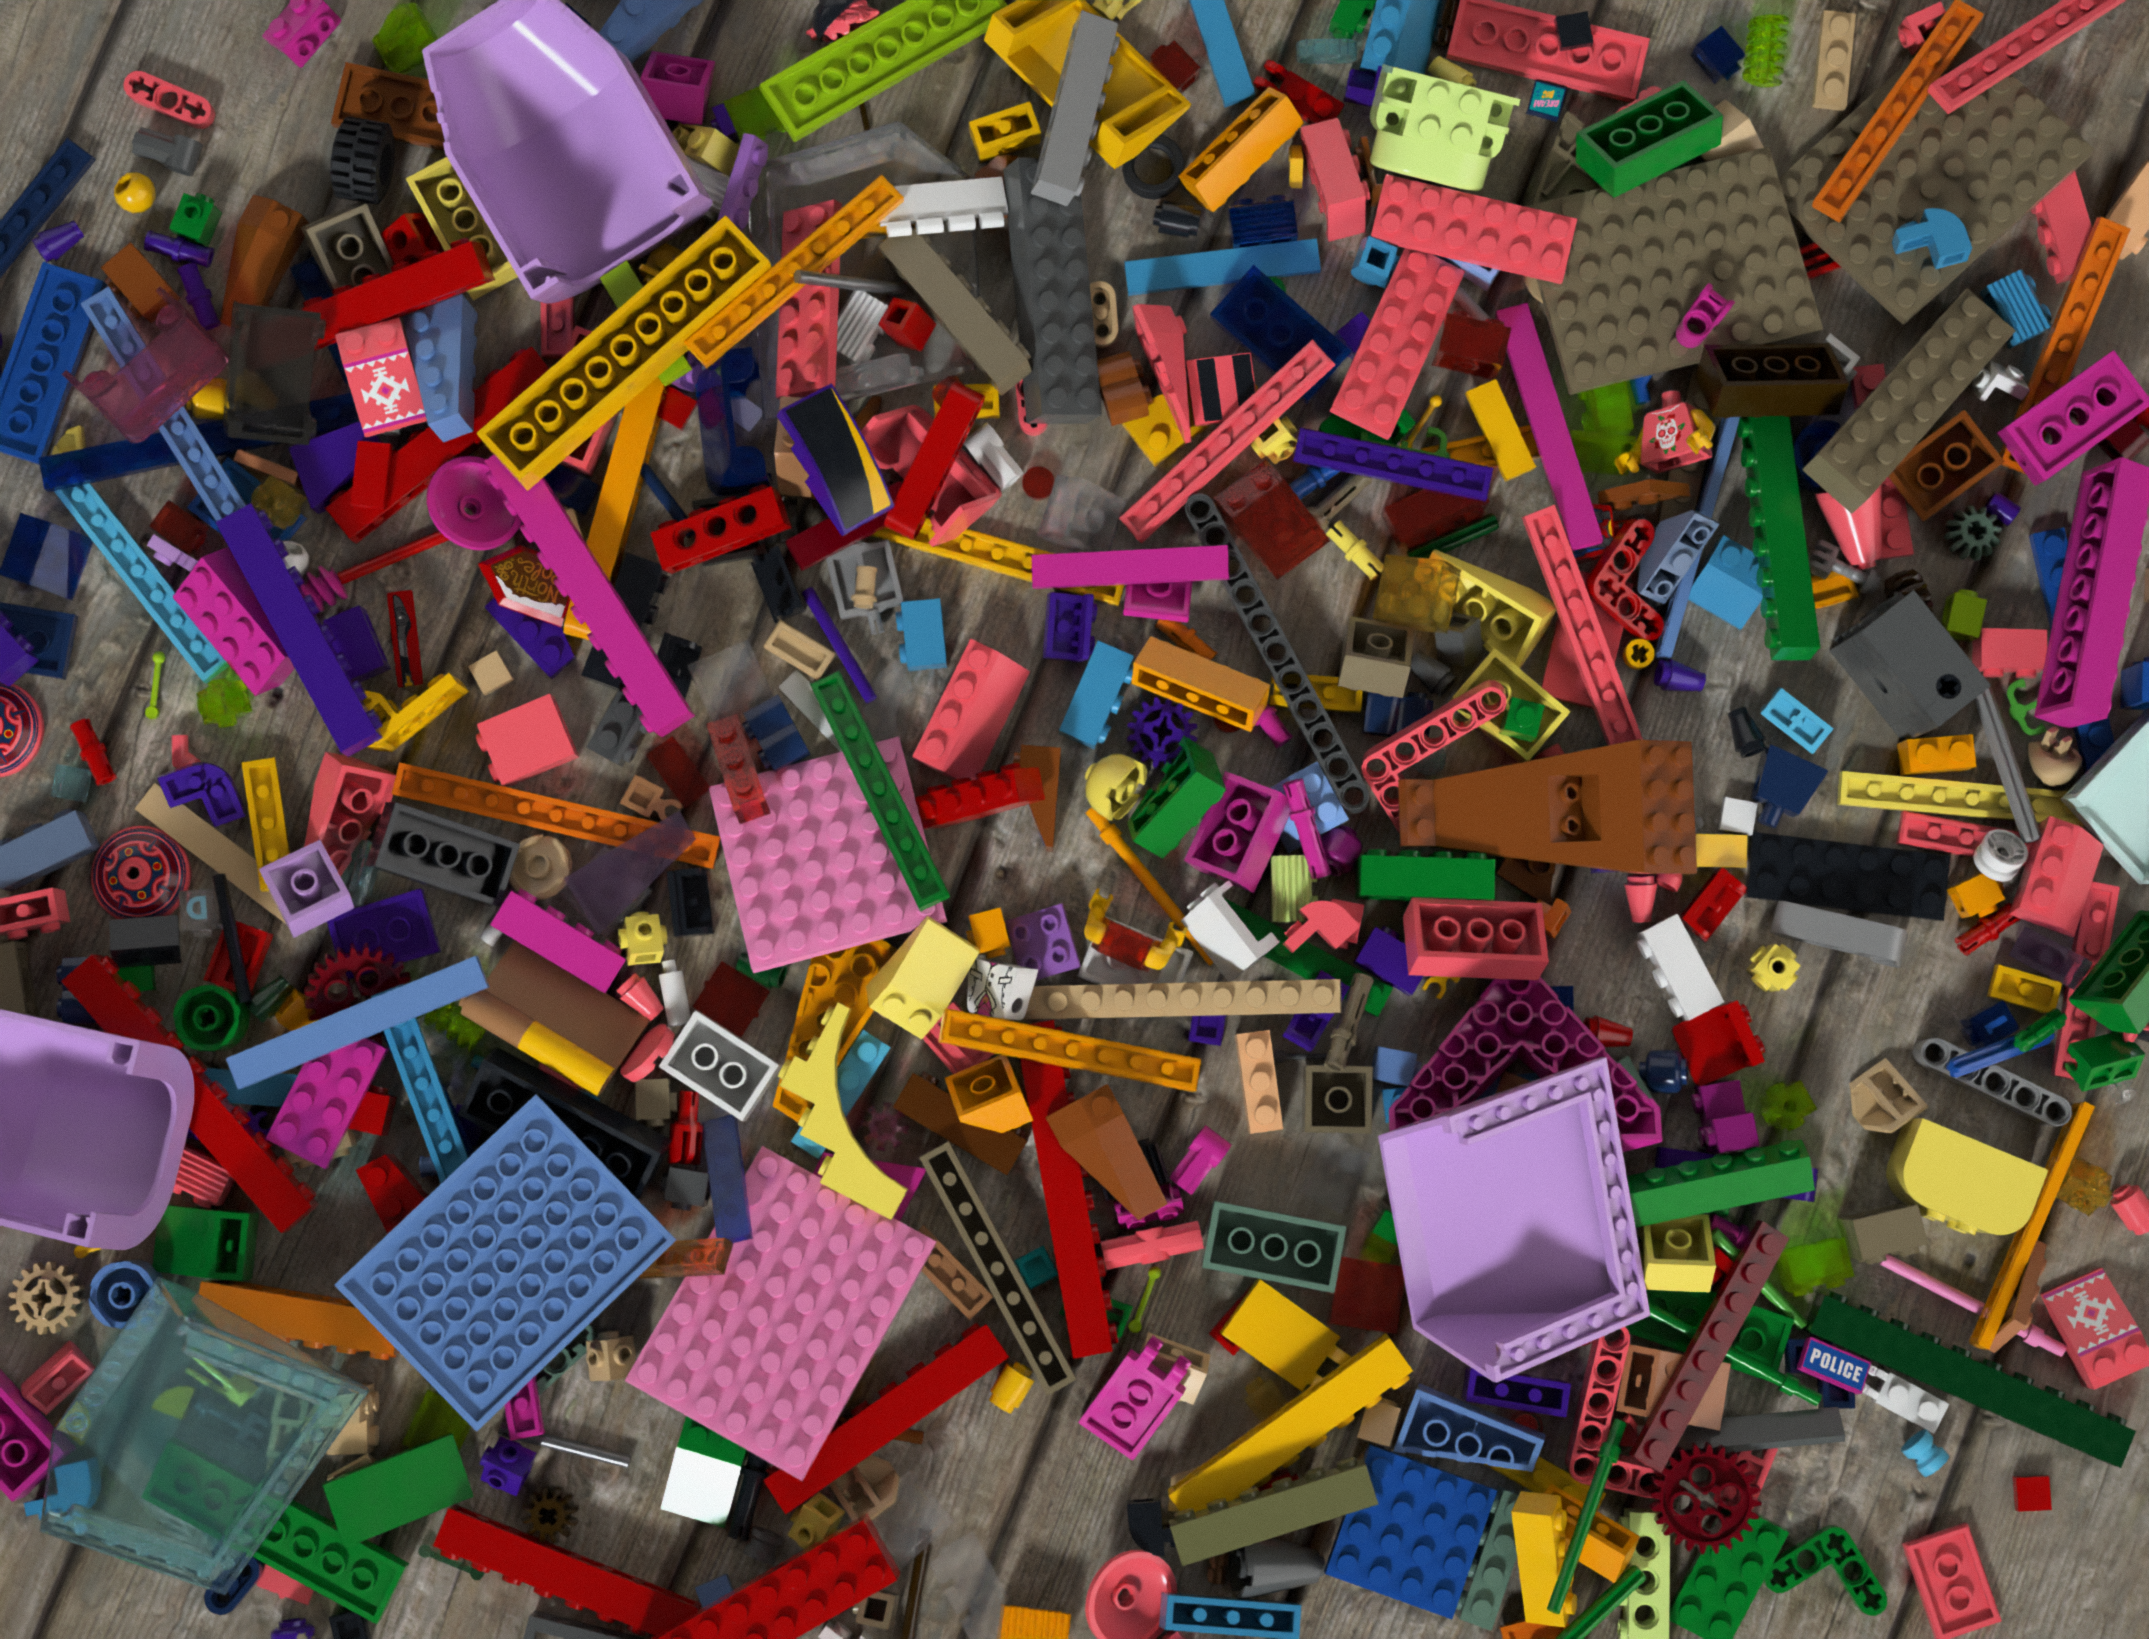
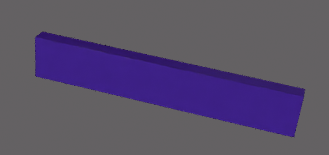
M1301 427L1293 458L1294 462L1481 501L1487 500L1493 467Z

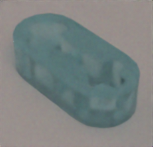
M1305 39L1296 43V61L1299 63L1346 64L1357 60V42L1352 39Z

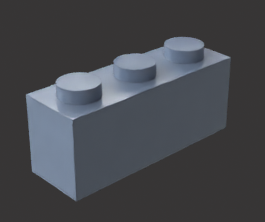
M71 808L56 813L53 816L54 820L45 825L37 823L23 830L24 835L14 840L11 837L0 840V888L12 892L99 850L101 846L86 814L77 810L73 811Z

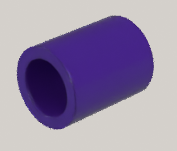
M1998 491L1993 493L1984 506L1987 513L1997 515V520L2006 526L2012 523L2021 510L2019 505Z

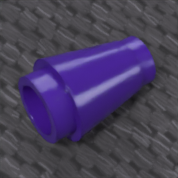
M73 220L37 233L38 237L33 239L32 242L46 263L53 259L56 262L78 243L80 239L84 238V235Z
M1668 659L1667 661L1660 660L1654 673L1655 686H1660L1663 691L1701 692L1706 681L1705 673L1673 659Z

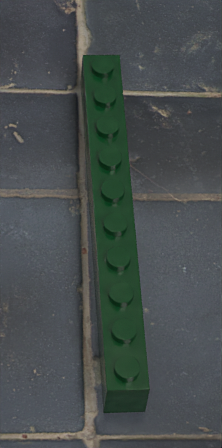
M1829 1291L1828 1296L1817 1293L1806 1319L1808 1323L1802 1330L2107 1464L2122 1468L2136 1433L2135 1430L2126 1427L2128 1420L2109 1412L2106 1417L2094 1413L2096 1406L2080 1399H2077L2075 1404L2064 1400V1392L2048 1385L2045 1386L2044 1390L2032 1386L2034 1379L2015 1372L2013 1377L2001 1372L2003 1369L2002 1365L1986 1358L1983 1359L1982 1363L1971 1359L1972 1352L1954 1344L1951 1350L1939 1345L1941 1338L1924 1331H1922L1920 1336L1909 1332L1910 1325L1892 1317L1889 1323L1877 1318L1880 1312L1868 1306L1860 1304L1859 1309L1847 1305L1849 1298L1833 1291Z

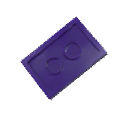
M422 888L354 908L327 921L336 956L337 947L348 953L351 943H354L357 951H362L363 945L368 943L369 952L372 953L378 946H382V957H385L390 952L394 953L392 964L399 961L407 963L442 952L424 889ZM366 970L362 972L360 977L374 973L375 971ZM351 971L346 972L350 980L355 979Z

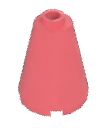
M1881 485L1852 514L1824 489L1814 493L1815 499L1848 565H1856V568L1859 570L1876 566L1875 560L1881 558Z

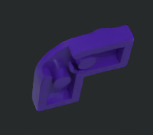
M197 762L161 774L157 778L170 808L202 798L214 827L247 815L233 779L224 769L215 764Z

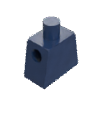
M1772 744L1766 746V749L1761 754L1751 793V799L1764 805L1758 822L1776 829L1782 814L1790 817L1799 815L1827 775L1828 770Z

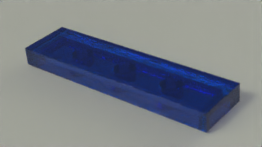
M731 1114L702 1122L717 1243L720 1246H725L752 1239L737 1118Z

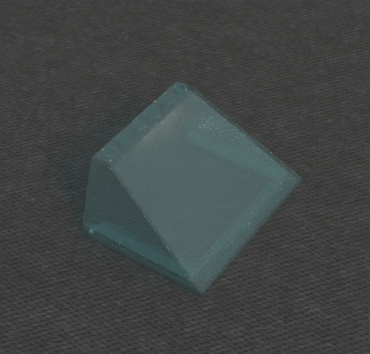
M158 1276L53 1429L40 1532L226 1595L366 1397L369 1389L195 1291Z

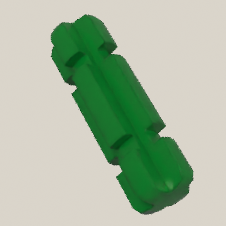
M2052 1009L2046 1013V1016H2042L2026 1027V1030L2016 1034L2013 1045L2015 1048H2019L2021 1052L2029 1051L2035 1047L2034 1045L2039 1044L2055 1033V1031L2065 1026L2066 1014L2061 1013L2059 1009Z

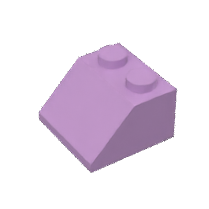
M321 840L259 869L293 938L354 909L350 893Z

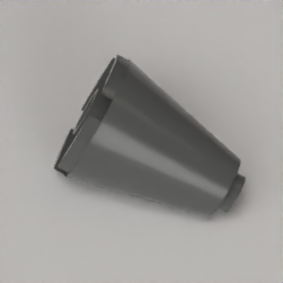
M1277 1538L1267 1539L1236 1549V1554H1230L1229 1556L1230 1583L1232 1591H1239L1235 1596L1237 1599H1249L1315 1584L1319 1581L1320 1576H1324L1325 1559L1323 1556H1320L1317 1549Z

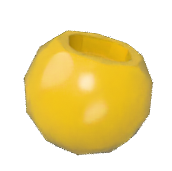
M129 172L118 180L114 187V196L116 203L122 209L131 213H142L152 207L156 199V189L154 183L146 175L138 172Z

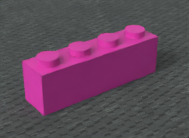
M520 888L517 893L510 890L490 925L601 992L606 993L626 961L625 957L620 955L623 949H620L619 946L607 939L604 944L592 938L595 932L580 923H577L575 927L563 921L566 915L549 905L545 910L536 905L537 897Z

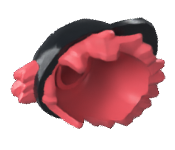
M819 0V4L813 11V28L806 31V35H809L813 41L817 39L820 42L836 41L849 34L850 31H854L880 15V11L868 6L867 2L869 0Z

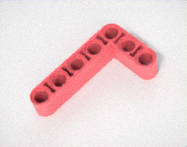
M1495 680L1482 682L1371 747L1364 753L1361 769L1363 777L1399 833V798L1391 799L1387 797L1385 790L1392 786L1398 787V780L1405 779L1401 771L1503 712L1507 699L1506 691L1501 683ZM1493 691L1498 693L1501 698L1496 704L1488 705L1482 701L1485 693ZM1460 708H1465L1472 715L1467 721L1460 722L1453 717L1454 712ZM1436 725L1442 729L1443 733L1437 738H1430L1424 731L1428 726ZM1408 742L1412 744L1414 750L1408 755H1402L1396 750V746L1399 743ZM1372 759H1380L1386 766L1381 771H1373L1367 764Z
M1626 1326L1621 1328L1620 1337L1616 1341L1608 1342L1605 1340V1336L1592 1341L1565 1456V1464L1569 1473L1575 1481L1591 1485L1600 1460L1597 1456L1602 1442L1607 1440L1630 1343V1334ZM1601 1361H1612L1613 1368L1609 1373L1600 1374L1597 1372L1598 1364ZM1595 1393L1606 1395L1604 1403L1599 1406L1590 1405L1589 1400ZM1586 1426H1597L1598 1432L1593 1438L1587 1439L1582 1437V1431ZM1620 1454L1617 1463H1613L1612 1466H1622L1623 1472L1617 1478L1608 1477L1604 1488L1644 1498H1653L1650 1496L1649 1490L1659 1489V1486L1655 1483L1643 1486L1640 1484V1479L1646 1473L1656 1474V1477H1662L1663 1474L1652 1470L1634 1457ZM1580 1458L1590 1459L1589 1467L1583 1471L1574 1469L1575 1462Z

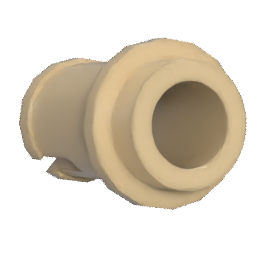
M857 566L855 594L851 595V600L854 601L853 606L861 609H872L873 604L877 602V597L874 596L877 568Z

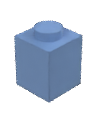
M1377 1046L1374 1050L1371 1066L1373 1067V1080L1408 1087L1409 1083L1421 1070V1062L1416 1061V1053Z

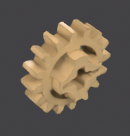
M56 1261L47 1262L45 1267L42 1262L34 1263L33 1271L29 1268L21 1271L24 1279L13 1280L12 1283L18 1287V1290L8 1294V1297L16 1299V1304L10 1306L9 1309L10 1311H19L20 1314L15 1319L17 1323L27 1321L26 1331H32L37 1327L38 1335L47 1334L49 1329L52 1334L61 1332L60 1324L65 1328L73 1325L70 1316L77 1317L81 1315L76 1305L85 1303L84 1298L78 1297V1292L84 1289V1285H75L74 1281L79 1276L77 1273L66 1274L68 1265H61L56 1269ZM41 1277V1279H38L37 1286L30 1290V1285L37 1278ZM60 1282L64 1285L66 1292L60 1286ZM43 1293L51 1296V1302L48 1303L47 1300L42 1298ZM28 1304L33 1309L34 1314L29 1309ZM61 1306H65L63 1312L53 1319L56 1316V1310Z

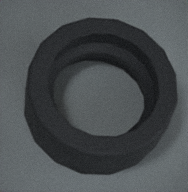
M1159 135L1144 150L1154 148L1167 153L1172 162V172L1167 180L1156 185L1146 184L1141 181L1134 169L1137 156L1123 164L1122 172L1125 183L1133 193L1142 198L1153 200L1164 198L1175 191L1181 182L1178 176L1183 172L1184 168L1182 151L1175 141L1165 135Z

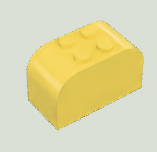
M1913 1118L1903 1125L1887 1164L1886 1176L1893 1194L1904 1203L1918 1204L1921 1217L1940 1222L1946 1220L1948 1221L1946 1227L1963 1234L1975 1235L1976 1232L2007 1235L2021 1229L2030 1219L2049 1170L1924 1118Z

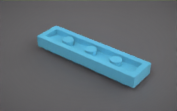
M862 1030L837 1069L838 1090L845 1117L848 1116L891 1049L890 1046L865 1030ZM800 1126L791 1142L815 1158L820 1159L826 1148L800 1135L803 1128Z

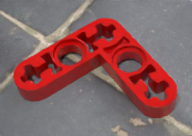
M1630 519L1623 524L1586 580L1585 586L1590 599L1634 637L1644 640H1655L1663 632V618L1625 585V582L1652 544L1655 531L1653 525L1646 519ZM1635 528H1640L1639 534L1641 539H1635L1637 536L1636 532H1634ZM1619 551H1622L1626 557V563L1622 569L1616 568L1614 564V557ZM1599 581H1605L1603 587L1609 592H1614V594L1611 596L1609 593L1600 592ZM1624 597L1628 598L1631 604L1630 610L1626 615H1622L1619 611L1620 600ZM1639 617L1643 620H1649L1650 631H1645L1646 625L1640 620L1635 619Z

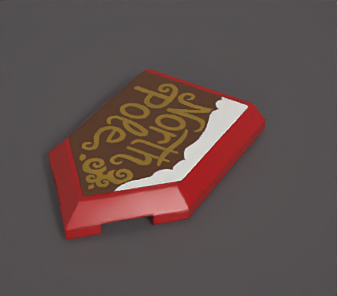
M519 545L478 563L498 606L560 628L562 627L571 598L569 595L563 597L553 582L557 579V576L552 568L549 570L545 569L536 555L538 551Z

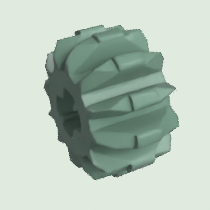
M1968 505L1965 507L1964 512L1958 509L1953 513L1954 520L1946 522L1945 526L1951 532L1946 533L1943 539L1953 540L1954 544L1949 547V551L1953 552L1960 549L1959 559L1964 560L1970 555L1973 561H1978L1981 559V555L1990 556L1993 553L1992 547L2000 544L2001 541L1995 535L2002 531V527L1993 526L1992 522L1997 519V515L1993 514L1987 518L1986 507H1981L1976 512L1973 505ZM1968 529H1971L1972 532H1977L1978 537L1975 538L1973 534H1968Z

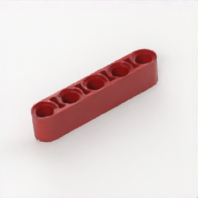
M956 381L952 384L893 502L895 507L886 516L884 521L885 527L911 540L916 539L982 408L985 395Z

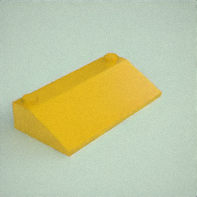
M1017 0L992 14L984 41L1052 107L1075 21L1082 10L1100 17L1102 16L1085 0ZM1117 31L1115 36L1120 37L1119 45L1115 55H1110L1108 63L1113 65L1112 73L1108 83H1103L1101 91L1106 93V98L1101 111H1096L1094 119L1099 121V126L1094 139H1089L1088 143L1113 169L1118 168L1140 154L1191 106V103Z

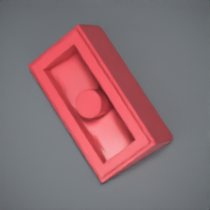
M70 1340L21 1384V1395L43 1414L47 1415L95 1372L96 1367Z

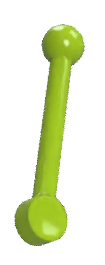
M161 651L155 652L152 656L155 666L150 706L145 710V715L149 719H156L160 714L156 706L161 665L166 659L165 654Z
M1156 1266L1148 1270L1149 1280L1135 1318L1129 1322L1128 1327L1132 1333H1138L1141 1330L1142 1324L1140 1321L1155 1280L1161 1276V1270Z

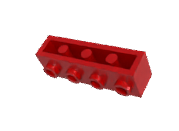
M1012 763L1001 766L1000 773H995V770L976 773V780L971 781L970 777L952 780V787L949 788L945 784L927 788L928 794L915 797L923 829L946 828L1045 800L1039 767L1021 768L1020 763Z

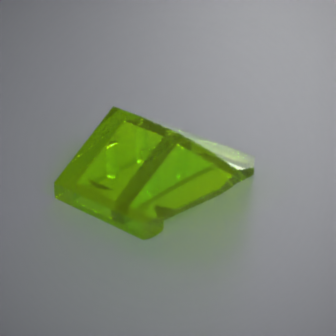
M411 2L399 4L387 15L379 33L373 37L372 42L389 71L404 74L424 63L422 49L438 40V37L418 3Z

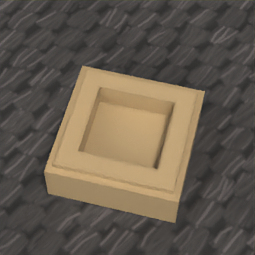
M497 650L468 666L485 696L514 680Z

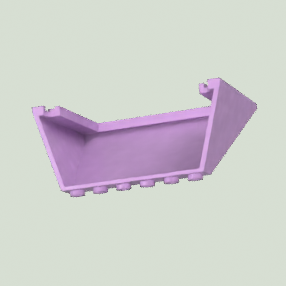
M1607 1057L1588 1061L1378 1135L1413 1329L1489 1380L1497 1383L1650 1316Z

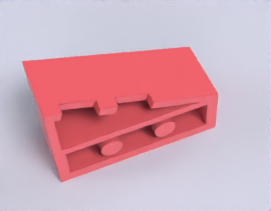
M1339 118L1301 127L1302 151L1311 183L1315 184L1321 201L1318 202L1320 213L1324 212L1327 219L1326 236L1328 242L1365 233L1366 201L1370 200V193L1366 181H1360L1358 174H1361L1358 157L1350 153L1349 148H1352L1348 129L1342 130Z

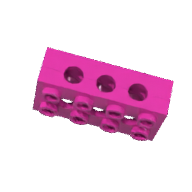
M2113 350L1996 434L2034 486L2046 481L2148 408L2149 397ZM2097 393H2100L2104 396L2106 401L2105 406L2101 405L2098 402L2096 397ZM2070 412L2077 415L2079 419L2078 425L2071 422ZM2043 431L2050 434L2052 438L2051 445L2043 440Z

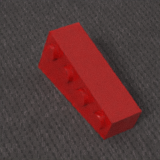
M385 1154L356 1169L387 1234L429 1196L394 1154Z

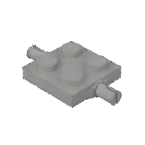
M862 540L826 558L841 620L856 616L867 617L871 635H877L875 621L879 634L885 632L880 613L889 608L901 606V602H904L889 540L873 544L862 543ZM857 566L877 568L874 592L877 602L873 604L872 609H861L853 606L854 601L851 600V595L855 594Z

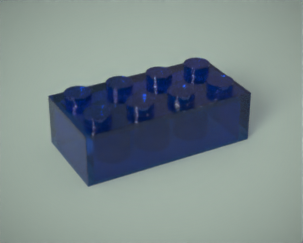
M1255 265L1246 272L1210 313V320L1245 351L1251 352V356L1273 375L1313 339L1335 363V366L1300 397L1307 405L1351 356L1352 351Z

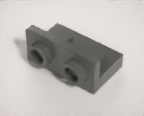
M618 690L589 741L587 748L623 767L625 762L630 763L638 751L639 746L636 745V742L640 735L648 733L639 719V716L643 713L637 703L632 706L623 692Z

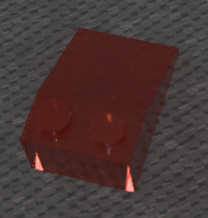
M1264 460L1214 497L1225 522L1277 580L1330 542L1328 536L1285 479L1267 460Z

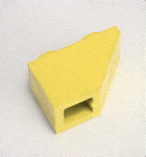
M679 123L672 133L684 154L729 176L734 167L740 146L715 128Z

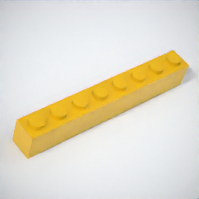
M1385 1333L1168 1488L1170 1499L1179 1511L1193 1508L1194 1512L1206 1509V1504L1213 1500L1226 1498L1228 1502L1240 1498L1239 1493L1248 1490L1253 1485L1256 1488L1263 1486L1272 1478L1271 1473L1281 1465L1283 1468L1291 1466L1300 1458L1298 1453L1308 1446L1313 1449L1327 1439V1432L1336 1426L1338 1429L1347 1426L1354 1420L1355 1416L1353 1414L1362 1407L1369 1409L1376 1405L1382 1399L1381 1394L1390 1387L1395 1390L1404 1385L1410 1379L1408 1375L1413 1370L1387 1333Z

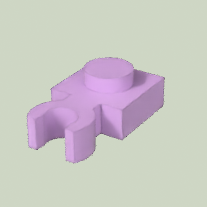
M154 534L147 546L156 551L153 557L169 567L175 562L191 572L198 562Z

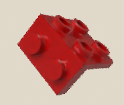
M1738 1000L1724 1003L1689 1021L1680 1022L1672 1027V1035L1682 1057L1687 1058L1688 1071L1697 1086H1704L1745 1067H1753L1765 1062L1762 1055L1765 1053V1047L1760 1037L1753 1035L1748 1024L1752 1022L1749 1011L1744 1004L1740 1005Z

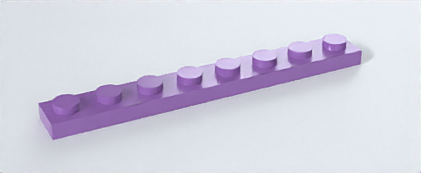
M743 134L717 219L718 222L726 215L741 232H743V229L748 224L751 202L757 194L758 179L762 167L766 164L768 158L767 150L769 145L755 135ZM688 350L684 355L693 369L671 384L682 390L694 392L696 383L699 382L702 375V363Z

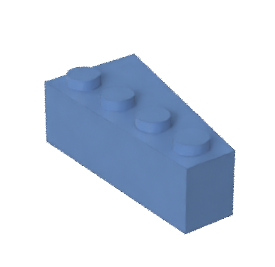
M621 0L599 33L626 55L632 64L651 48L665 31L676 26L682 16L691 8H696L704 0Z
M463 294L403 316L427 424L443 443L474 431L475 393L472 391L473 378L476 377V366L473 364V356L477 345L474 327L477 324L478 313Z
M1419 1383L1393 1452H1407L1426 1457L1455 1459L1460 1462H1475L1488 1464V1466L1533 1472L1545 1440V1434Z

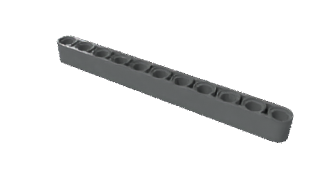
M1203 493L1192 495L1185 504L1188 522L1201 546H1211L1207 543V538L1211 533L1218 532L1225 537L1220 545H1228L1229 561L1238 562L1240 568L1235 574L1229 575L1230 580L1220 581L1315 759L1319 763L1343 809L1353 814L1362 812L1368 805L1369 792L1213 500ZM1204 504L1208 506L1209 512L1205 517L1197 518L1192 515L1193 508L1196 505ZM1243 589H1250L1255 593V597L1249 603H1242L1237 599L1238 593ZM1259 617H1265L1271 624L1266 631L1258 632L1252 627L1254 620ZM1271 647H1283L1286 650L1285 656L1278 661L1270 659L1267 654ZM1287 675H1298L1302 680L1300 686L1296 689L1286 688L1283 685V679ZM1304 703H1312L1317 708V712L1311 718H1304L1298 713L1299 707ZM1318 732H1328L1333 738L1331 744L1326 747L1317 746L1314 743V737ZM1336 760L1344 761L1348 766L1347 772L1342 776L1333 775L1329 771V766L1332 762ZM1351 789H1357L1362 792L1364 799L1358 805H1350L1344 798L1346 792Z

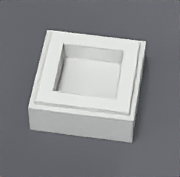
M1724 797L1718 830L1752 836L1758 803Z

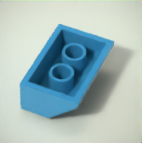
M1376 0L1359 71L1375 74L1378 66L1382 67L1383 64L1425 74L1442 0Z

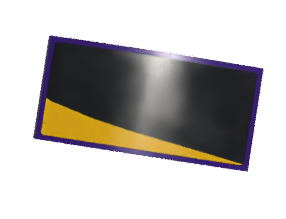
M832 383L778 412L777 418L795 442L791 450L809 475L805 483L841 536L850 533L895 507L868 443Z

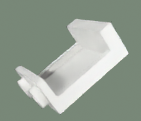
M1229 880L1220 887L1215 882L1200 894L1201 896L1187 906L1190 912L1181 920L1228 982L1233 981L1280 943L1272 932L1259 942L1255 939L1222 897L1233 886Z

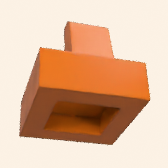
M1556 898L1552 906L1538 899L1536 903H1542L1545 934L1555 939L1572 911L1567 903Z

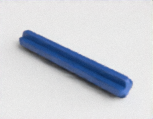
M2053 1033L2039 1044L2034 1045L2035 1047L2029 1051L2050 1044L2051 1040L2055 1038V1034ZM2014 1035L1951 1058L1950 1062L1946 1064V1069L1950 1071L1952 1077L1958 1078L2026 1052H2021L2019 1048H2015L2013 1045V1041H2015Z

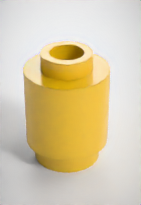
M1015 1361L1014 1365L1006 1363L990 1390L992 1394L988 1400L1011 1414L1014 1408H1019L1035 1382L1030 1377L1033 1371L1018 1361Z

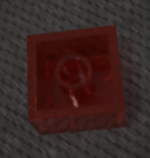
M1454 311L1453 314L1447 313L1439 330L1431 366L1494 380L1503 366L1511 327L1504 326V322L1497 319L1487 318L1485 321L1472 319L1471 314L1463 311Z

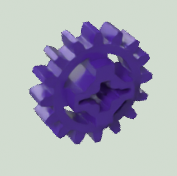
M1154 697V706L1150 707L1144 701L1141 704L1142 713L1133 711L1132 716L1137 721L1127 725L1128 729L1134 731V734L1127 736V742H1136L1131 752L1136 754L1141 751L1143 754L1141 763L1152 759L1153 768H1157L1159 761H1164V764L1166 762L1171 764V760L1176 759L1183 747L1179 746L1175 751L1164 754L1165 748L1172 743L1179 744L1183 736H1186L1195 743L1197 742V737L1190 735V732L1195 731L1198 726L1194 723L1189 724L1188 720L1191 719L1193 713L1187 712L1183 714L1181 712L1183 709L1182 704L1179 703L1176 707L1171 706L1172 700L1168 698L1165 704H1160L1158 697ZM1161 712L1160 717L1155 721L1143 722L1149 715ZM1172 714L1181 721L1184 731L1175 727L1171 720ZM1166 719V731L1171 733V736H1165L1161 747H1158V734L1154 733L1153 730H1159L1163 720ZM1140 735L1149 738L1153 744L1152 751L1145 747Z

